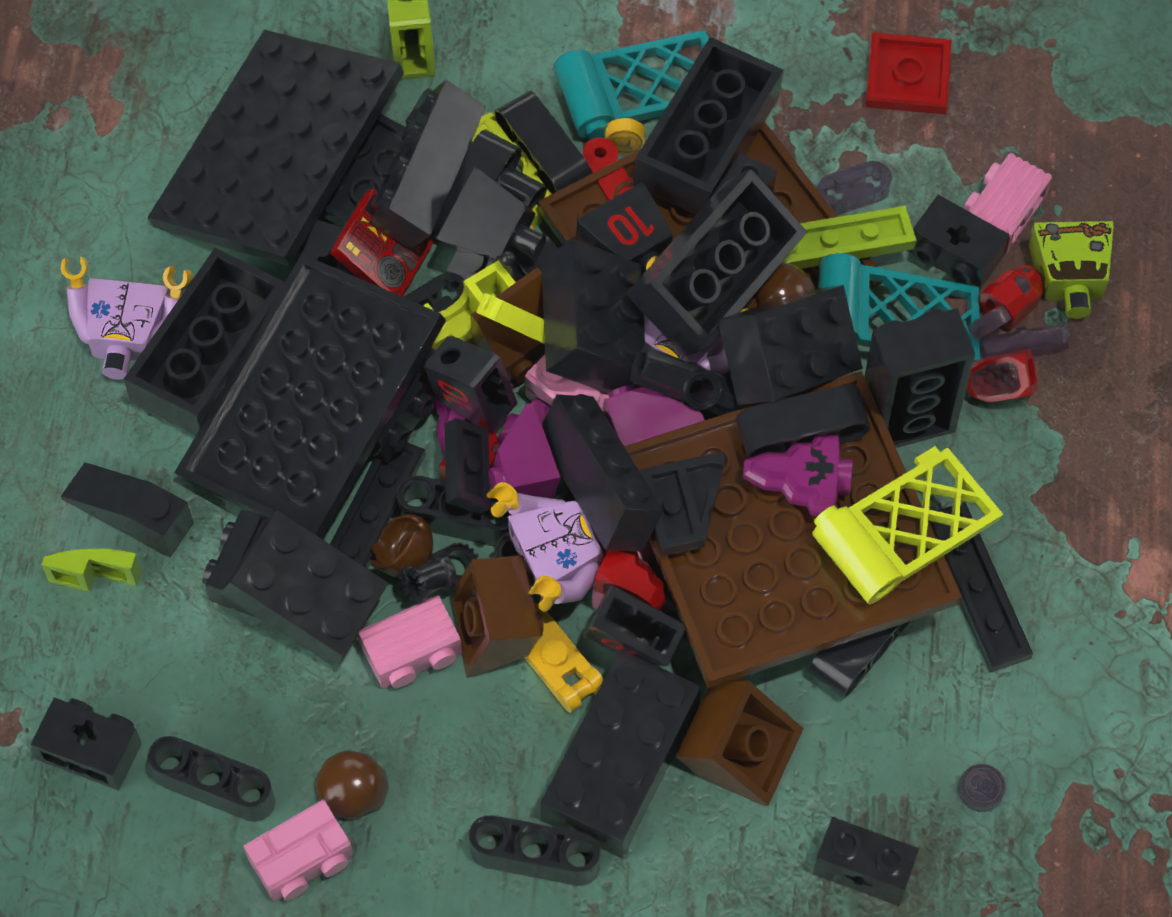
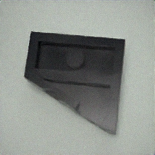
M724 452L640 469L641 475L663 509L654 528L661 556L705 547L724 469Z

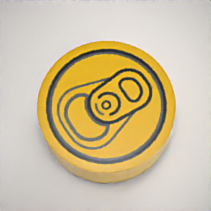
M619 118L607 124L604 138L611 140L617 146L618 154H631L643 147L646 131L645 127L634 119Z

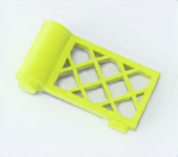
M934 446L915 458L913 462L917 467L851 507L837 509L833 505L824 510L814 520L817 527L812 535L869 605L888 595L902 581L1000 521L1003 513L949 448L940 452ZM944 465L955 478L954 487L932 483L933 470ZM907 488L923 492L921 508L899 503L900 490ZM930 494L952 498V515L929 510ZM961 501L975 503L985 516L979 520L960 517ZM871 508L890 512L888 528L872 525L864 515V512ZM897 514L919 518V535L896 530ZM928 521L950 525L949 539L943 541L926 537ZM958 527L964 528L963 530L958 532ZM895 541L918 546L916 559L905 565L894 552ZM925 548L931 549L925 553Z

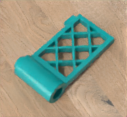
M706 30L590 54L587 50L580 49L561 55L554 62L553 68L578 135L589 140L599 137L604 138L607 124L615 119L630 118L642 121L662 116L670 101L663 100L654 94L660 84L676 91L678 90L682 82L667 75L673 63L690 70L694 61L680 55V52L685 47L699 45L702 50L709 39ZM655 54L666 59L667 62L660 72L641 63L644 57ZM617 62L630 69L622 80L607 73L604 65ZM635 72L655 80L648 92L629 83ZM625 92L641 100L642 103L638 108L622 111L618 99Z
M829 254L820 259L818 266V288L844 285L857 345L870 347L872 334L869 333V319L875 314L884 323L896 320L885 308L895 299L912 316L906 320L909 321L920 318L935 306L937 309L943 310V312L951 310L952 308L944 300L951 295L966 298L967 312L961 318L975 351L973 362L979 360V287L862 265L858 258L849 254ZM869 280L882 282L892 295L880 302L869 289ZM910 288L920 289L931 302L920 310L905 292Z

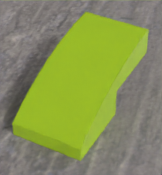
M78 549L45 556L41 564L48 582L88 592L91 590L95 576L137 586L142 573L136 553L112 549Z

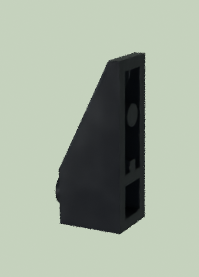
M84 462L61 495L62 500L168 557L173 555L194 524L187 501L149 481Z

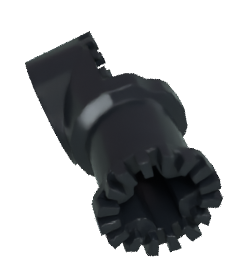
M462 542L453 543L429 555L428 561L416 567L409 565L401 568L398 572L400 574L398 577L401 580L399 586H404L401 589L402 593L406 591V599L409 598V601H413L417 605L426 601L429 594L439 589L448 590L456 587L463 575L456 574V569L449 555L460 557L467 569L471 560L479 557L478 553L475 554L474 548L470 549L468 544L463 545Z

